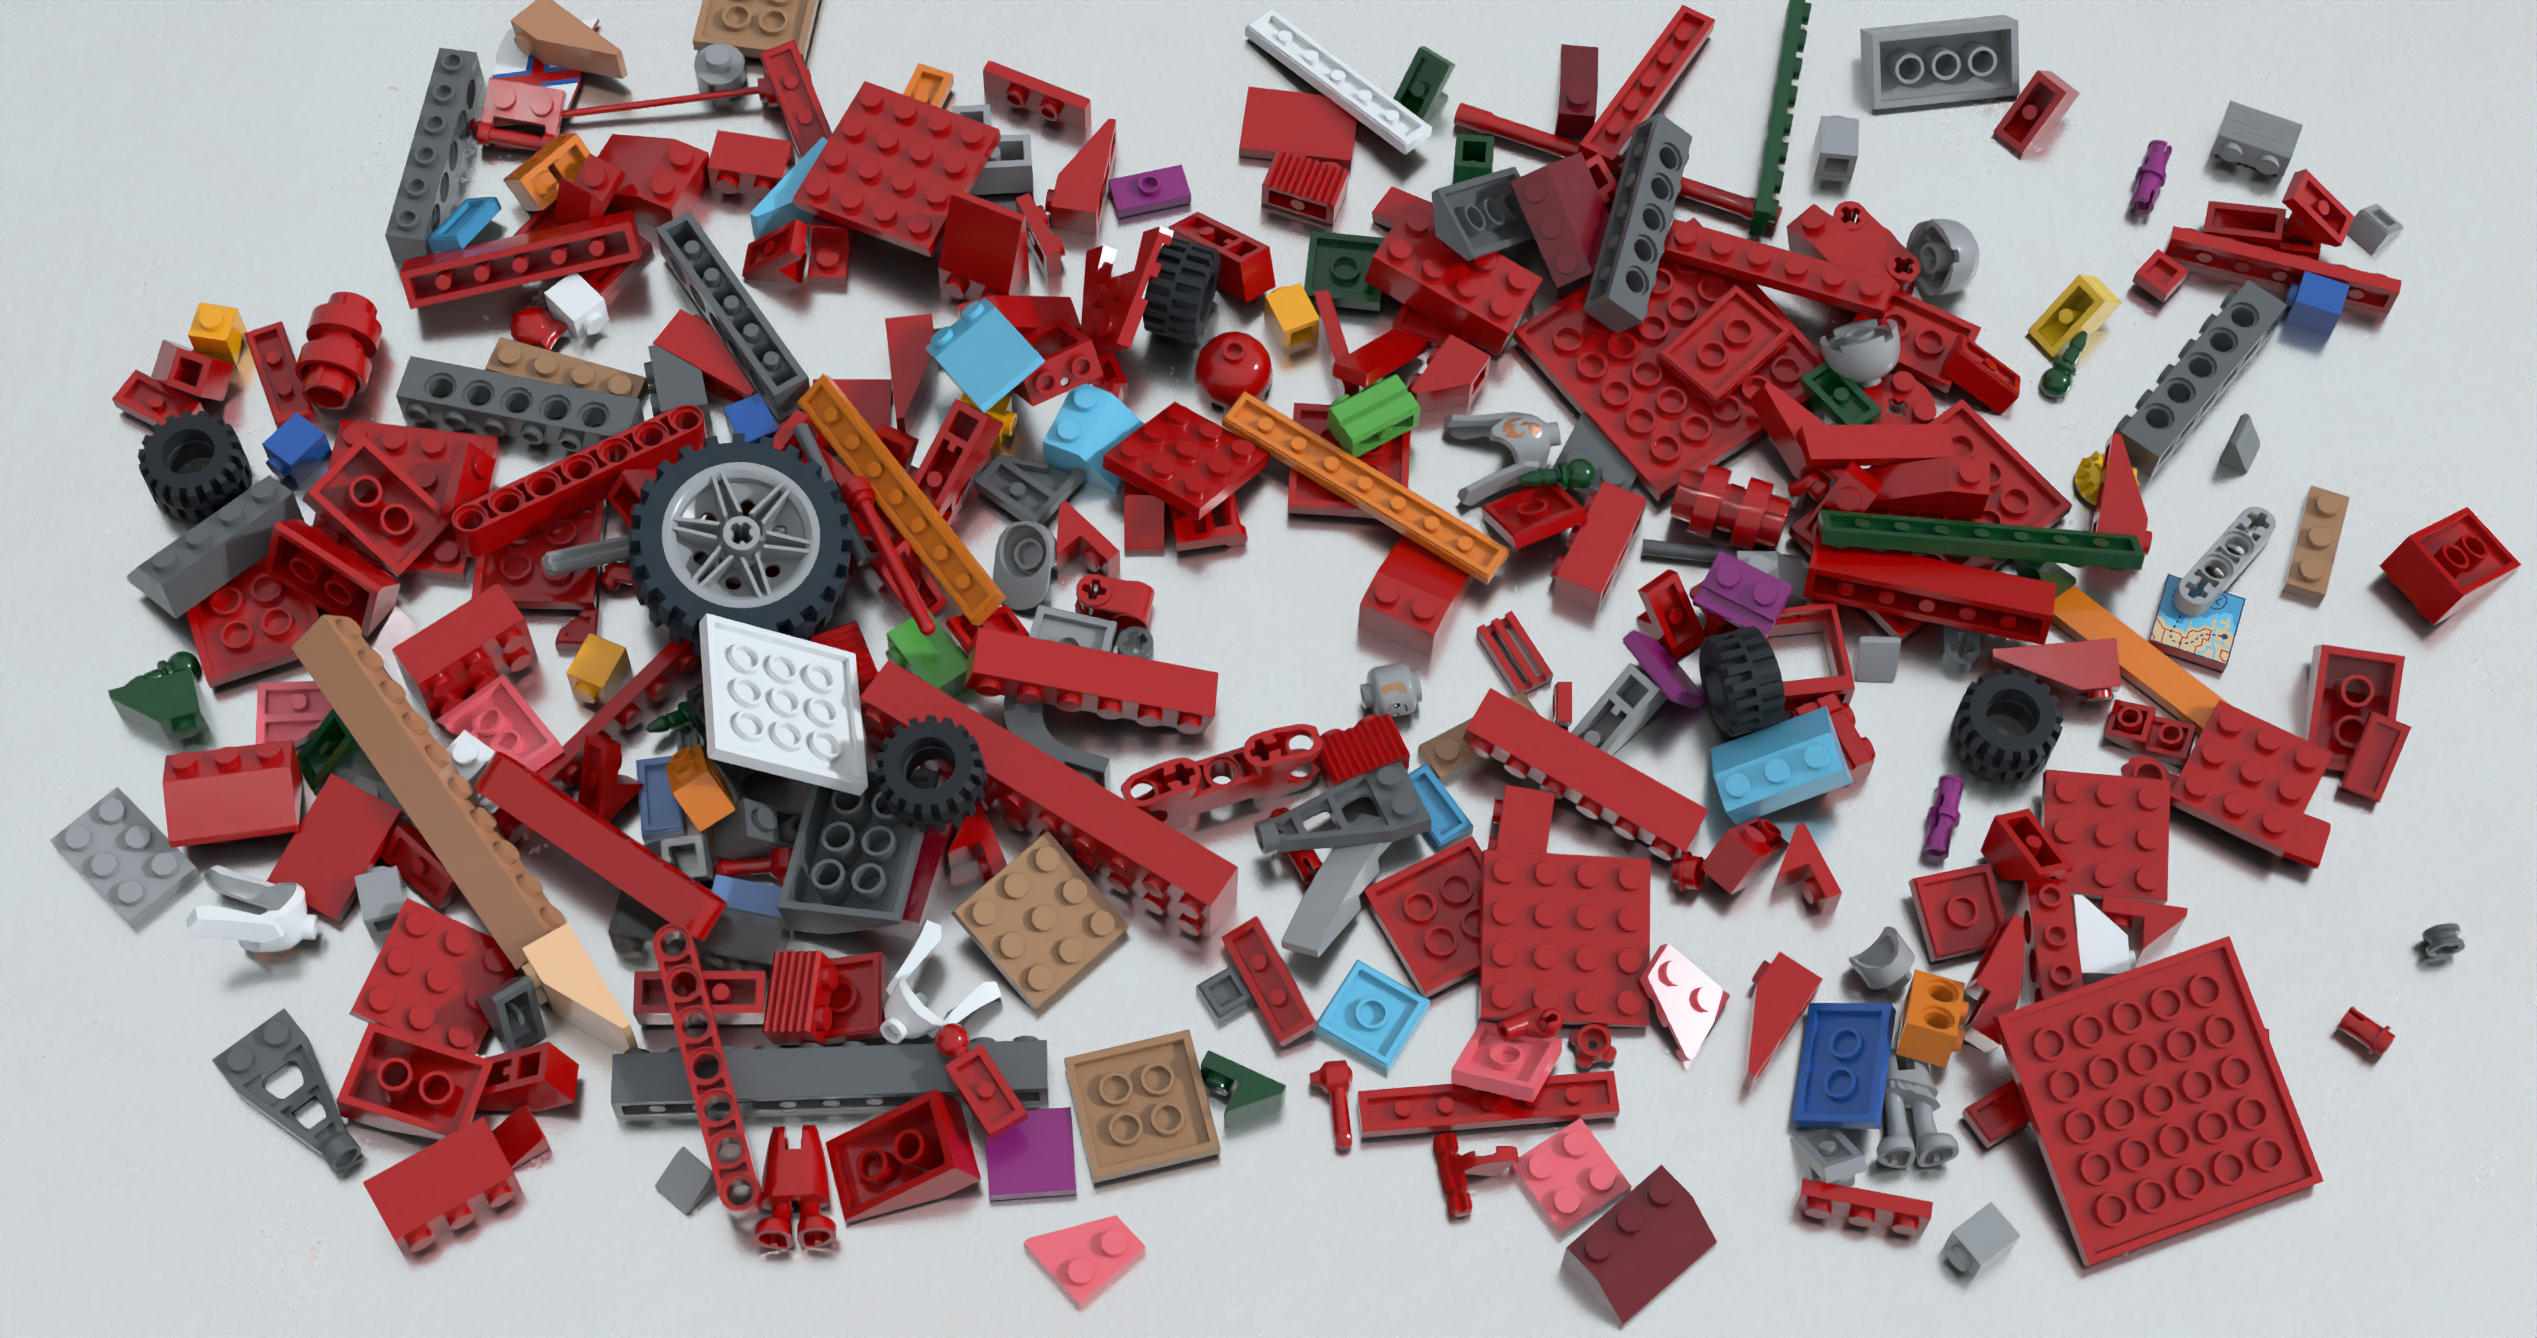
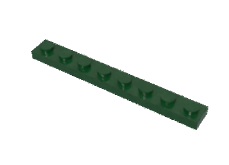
M1789 0L1749 230L1750 235L1764 237L1767 223H1775L1779 200L1773 199V193L1780 194L1784 171L1777 169L1778 164L1785 165L1789 146L1788 142H1782L1783 136L1789 137L1794 114L1787 113V108H1794L1798 86L1791 84L1792 80H1799L1803 58L1796 57L1797 52L1803 53L1807 31L1801 30V25H1808L1812 3H1807L1805 0Z
M1822 509L1819 511L1817 520L1822 544H1828L1835 548L1853 546L1870 548L1879 552L1890 549L1909 551L1917 555L1939 553L1949 554L1956 558L1976 556L1988 557L1995 561L2013 559L2025 560L2039 565L2050 562L2068 564L2077 568L2099 566L2115 571H2124L2126 569L2141 570L2145 557L2137 535Z

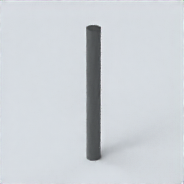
M807 423L796 425L792 431L808 463L814 459L822 466L821 479L824 483L831 479L834 480ZM838 493V502L841 504L844 502ZM849 511L848 529H852L851 552L858 566H863L872 561L873 558Z
M1643 539L1641 555L1714 563L1720 550L1733 557L1736 556L1737 551L1746 550ZM1783 554L1802 565V556Z

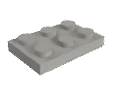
M118 787L50 840L56 850L132 929L200 874L194 864L177 847L170 848L168 838Z

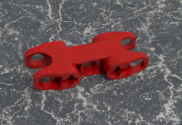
M1295 724L1274 728L1249 737L1244 747L1202 760L1193 761L1192 759L1181 757L1158 763L1127 778L1121 785V793L1124 800L1145 812L1154 811L1156 819L1177 830L1195 823L1200 813L1246 799L1258 803L1268 802L1311 785L1321 774V768L1316 757L1323 750V743L1315 726ZM1303 735L1311 739L1313 746L1309 750H1291L1289 742L1293 737ZM1306 763L1311 767L1309 774L1304 777H1297L1291 774L1297 767ZM1224 776L1228 777L1231 781L1227 784H1218L1213 779ZM1144 783L1152 787L1149 792L1134 798L1131 795V789L1137 784Z

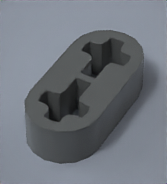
M1939 624L1942 663L1947 669L1956 673H1966L1972 670L1980 656V632ZM1958 641H1962L1963 653L1967 654L1965 659L1959 658L1958 652L1954 651Z

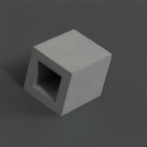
M1839 115L1821 116L1815 137V175L1852 178L1858 159L1859 119L1846 118Z
M378 866L369 869L365 874L354 876L363 922L371 938L389 934L407 898L405 884L397 866L390 868Z
M1990 1202L1953 1230L1944 1246L1953 1265L1960 1271H1966L1974 1279L2011 1251L2021 1235L1995 1205Z

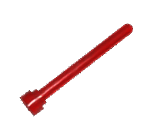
M864 476L849 479L839 490L843 502L846 503L848 509L859 513L920 632L925 636L932 635L936 630L935 623L873 507L875 491L870 481Z

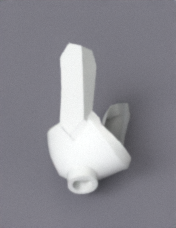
M220 865L211 867L203 875L206 885L213 891L267 908L266 913L256 915L206 905L195 907L186 919L188 929L196 937L239 940L240 946L243 949L265 953L292 949L301 940H315L318 927V916L307 914L305 891L299 884L295 882L273 884L234 872Z
M925 919L908 957L886 988L890 996L884 1007L885 1021L881 1024L880 1031L887 1041L894 1044L900 1043L904 1038L914 1040L926 1034L935 1038L937 1031L943 1025L958 1023L976 1009L1001 997L996 982H984L959 1006L947 1012L944 1019H941L925 1006L928 999L923 993L920 992L914 995L906 979L941 939V925Z

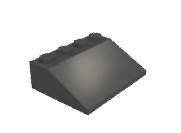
M866 764L868 788L861 796L811 784L777 904V909L789 930L830 935L901 925L925 832L919 831L916 823L911 828L905 826L900 817L895 818L890 812L876 779L875 769H878L877 765ZM915 769L910 776L909 783L922 789L937 787L940 775L938 771Z

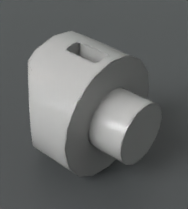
M723 43L712 44L702 49L695 57L694 69L698 87L702 93L741 88L747 72L743 54L736 47ZM732 97L714 99L713 101H728Z
M1888 926L1884 927L1881 935L1868 949L1861 954L1849 957V962L1869 988L1876 990L1886 987L1889 991L1893 992L1902 989L1911 980L1912 974L1909 970L1914 963L1915 955L1897 930Z

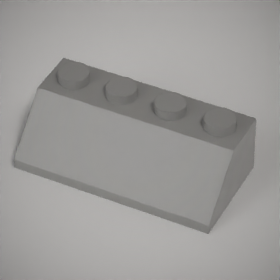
M2007 15L1860 29L1861 66L1872 109L1874 110L2020 95L2018 20Z

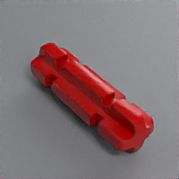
M1453 1132L1438 1134L1434 1136L1433 1147L1436 1157H1440L1437 1164L1444 1194L1448 1196L1446 1203L1449 1215L1451 1217L1469 1215L1472 1212L1473 1205L1470 1193L1466 1192L1468 1187L1466 1175L1460 1174L1458 1171L1456 1159L1461 1154H1457L1459 1149L1457 1137Z

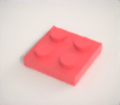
M1481 1020L1451 1069V1083L1470 1087L1474 1090H1483L1508 1096L1516 1100L1534 1102L1562 1053V1038H1543L1524 1034L1505 1042L1498 1034L1497 1023Z
M1581 1118L1520 1156L1519 1162L1509 1167L1559 1238L1628 1194L1632 1187Z

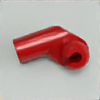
M1812 472L1791 482L1785 494V498L1792 502L1790 508L1796 509L1801 507L1808 493L1812 499L1820 500L1822 495L1826 494L1830 489L1829 483L1822 479L1823 475Z
M614 561L604 567L605 571L600 575V581L606 588L617 590L621 583L631 585L636 590L635 581L631 580L629 564Z
M1533 1007L1497 1023V1031L1505 1042L1524 1034L1549 1038L1560 1032L1563 1017L1556 1009Z

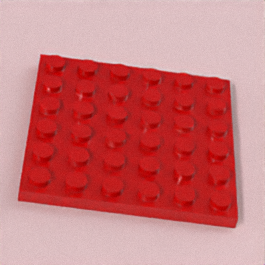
M1695 217L1687 221L1688 223L1702 226ZM1662 257L1659 260L1656 271V283L1651 290L1648 301L1647 316L1638 326H1633L1617 334L1585 312L1583 309L1591 284L1589 282L1520 325L1513 332V339L1580 414L1584 413L1636 471L1638 474L1637 479L1658 502L1677 490L1684 469L1692 468L1706 472L1709 464H1718L1767 432L1749 401L1752 395L1767 381H1770L1800 405L1806 407L1809 405V402L1800 384V378L1825 362L1823 355L1757 284ZM1734 285H1737L1794 332L1792 339L1713 408L1658 363L1656 358L1658 352Z
M2230 936L1992 1018L2084 1266L2096 1264L2324 1181Z

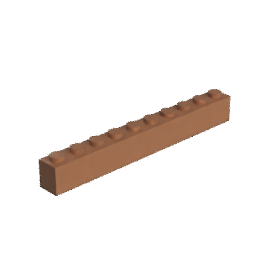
M322 615L291 647L514 968L522 970L521 966L527 964L522 948L566 924V918L560 910L551 905L542 892L543 886L541 882L529 873L520 861V854L517 848L503 837L496 827L497 821L495 817L483 808L474 796V788L471 783L460 776L450 762L451 756L449 752L438 744L428 730L429 725L423 716L414 711L406 699V692L403 687L390 677L383 667L384 661L382 657L366 643L361 635L362 630L353 619L346 616Z

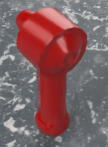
M782 847L774 849L770 852L769 857L729 861L721 859L714 864L713 872L715 876L718 874L728 877L770 873L772 877L779 880L780 887H782L793 848Z
M1346 1060L1324 1062L1318 1071L1309 1073L1310 1085L1320 1086L1327 1094H1330L1335 1147L1347 1149L1352 1146L1347 1092H1349V1087L1353 1081L1352 1070L1347 1065Z

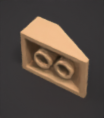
M568 923L522 948L527 964L521 966L525 976H529L533 980L540 1005L548 1002L556 1016L622 1054L628 1049L638 1048L629 1021Z

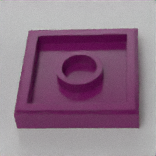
M1635 630L1629 632L1622 639L1623 644L1669 700L1693 709H1699L1707 702L1705 695L1659 640Z
M1071 1107L1026 1110L1028 1119L991 1141L986 1135L989 1201L1077 1194Z

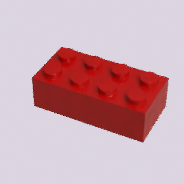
M1408 203L1374 254L1364 281L1461 337L1463 335L1468 337L1470 342L1499 357L1513 335L1514 329L1518 327L1533 303L1543 278L1497 252L1467 261L1436 237L1434 216Z

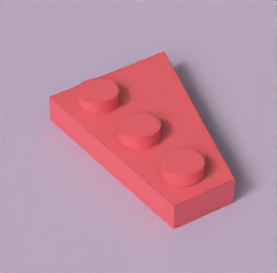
M504 674L435 720L441 731L457 738L466 730L492 750L502 752L514 758L534 772L564 752L559 741Z

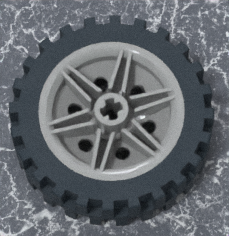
M733 433L732 442L722 444L718 443L717 436L704 438L703 449L694 452L689 444L679 449L678 462L671 465L665 459L657 466L656 480L654 482L646 480L640 489V503H635L633 506L631 530H629V570L631 580L635 581L636 597L640 606L647 604L649 607V619L656 628L665 624L669 628V639L678 646L684 639L694 643L693 653L701 656L699 622L706 613L809 641L810 636L814 634V627L818 623L825 626L832 617L834 604H839L848 577L852 547V529H848L849 511L846 503L839 504L838 502L839 488L834 480L831 479L824 483L821 479L822 466L814 459L805 465L799 460L800 450L790 444L784 452L773 448L774 438L762 435L760 444L745 442V433ZM745 502H751L755 507L746 517L742 515L743 511L740 506ZM704 515H711L716 521L702 520L701 518ZM784 528L787 531V535L773 532V530ZM742 537L748 539L747 544L743 540L739 544L734 542V538H737L739 541ZM703 553L708 556L703 565H699L694 561L693 557L696 554ZM769 566H776L780 569L779 575L772 578L767 577L765 571ZM727 581L741 584V587L731 590L726 587L725 583Z

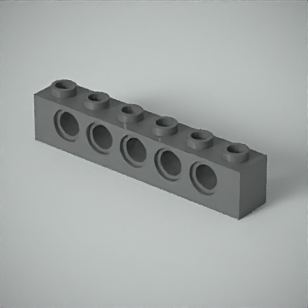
M439 48L385 234L393 261L404 262L407 259L435 253L431 251L427 239L445 220L470 131L469 122L474 117L484 82L477 52Z
M1660 112L1634 126L1583 309L1617 334L1633 326H1638L1647 316L1648 301L1657 279L1656 271L1659 260L1665 250L1664 242L1667 230L1673 220L1674 204L1681 190L1680 182L1684 167L1689 160L1688 152L1692 136Z
M688 211L657 227L656 232L662 256L755 388L762 395L777 419L780 420L793 413L796 409H801L797 401L810 388L809 377L692 213Z
M2250 280L2239 291L2232 289L2220 305L2221 313L2218 316L2212 313L2206 319L2199 330V333L2202 334L2197 341L2192 338L2188 340L2178 355L2180 361L2177 365L2168 364L2156 381L2159 386L2155 391L2147 389L2135 406V409L2138 411L2133 417L2126 414L2116 426L2113 433L2122 435L2131 465L2149 477L2155 473L2278 326L2287 304Z
M410 356L396 394L403 416L415 422L424 423L432 421L445 424L456 430L468 428L483 431L490 436L502 437L505 435L521 438L530 444L547 443L560 446L572 452L586 449L644 422L640 399ZM443 395H449V396H447V397H445V398H439L440 396H443ZM481 402H487V403L484 404V405L476 406L477 404H479V403H481ZM526 409V410L523 411V412L514 413V412L517 411V410ZM563 416V418L560 420H552L556 417ZM594 424H602L599 427L591 428Z

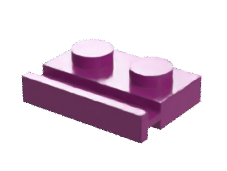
M1720 550L1701 584L1698 594L1693 599V605L1740 629L1754 626L1767 639L1771 628L1776 623L1793 591V586Z

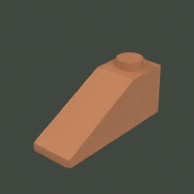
M535 0L511 20L515 33L514 42L518 49L527 56L533 55L544 64L623 79L628 75L622 51L553 0Z

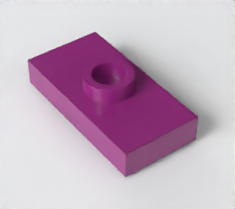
M1182 165L1108 180V188L1117 218L1191 203V193Z

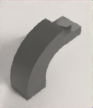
M1004 697L1006 730L1102 787H1107L1110 779V759L1066 746L1052 737L1044 724L1051 704H1024L1016 698Z

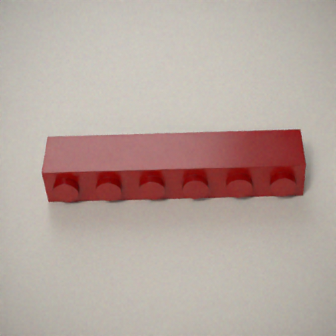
M633 210L470 245L466 246L463 250L443 251L404 260L399 274L409 307L414 309L640 259L642 243Z
M1815 535L1803 597L2045 645L2053 618L2057 584L1891 550L1879 552L1870 548L1853 546L1835 548L1828 544H1822L1821 537Z
M978 627L969 647L965 689L976 690L978 694L986 697L1003 695L1016 698L1024 704H1051L1067 712L1083 710L1097 713L1099 717L1104 719L1126 718L1136 720L1140 725L1147 727L1163 725L1177 728L1181 733L1197 734L1199 732L1204 733L1215 718L1219 673Z
M1492 688L1488 690L1467 726L1463 741L1469 743L1467 747L1478 756L1483 758L1492 756L1503 762L1504 768L1512 775L1525 779L1527 776L1541 784V790L1555 792V798L1561 799L1565 797L1576 803L1577 810L1589 818L1598 819L1601 817L1613 824V830L1627 839L1634 840L1636 837L1650 845L1649 849L1652 853L1665 860H1671L1672 858L1681 859L1682 854L1686 852L1709 811Z

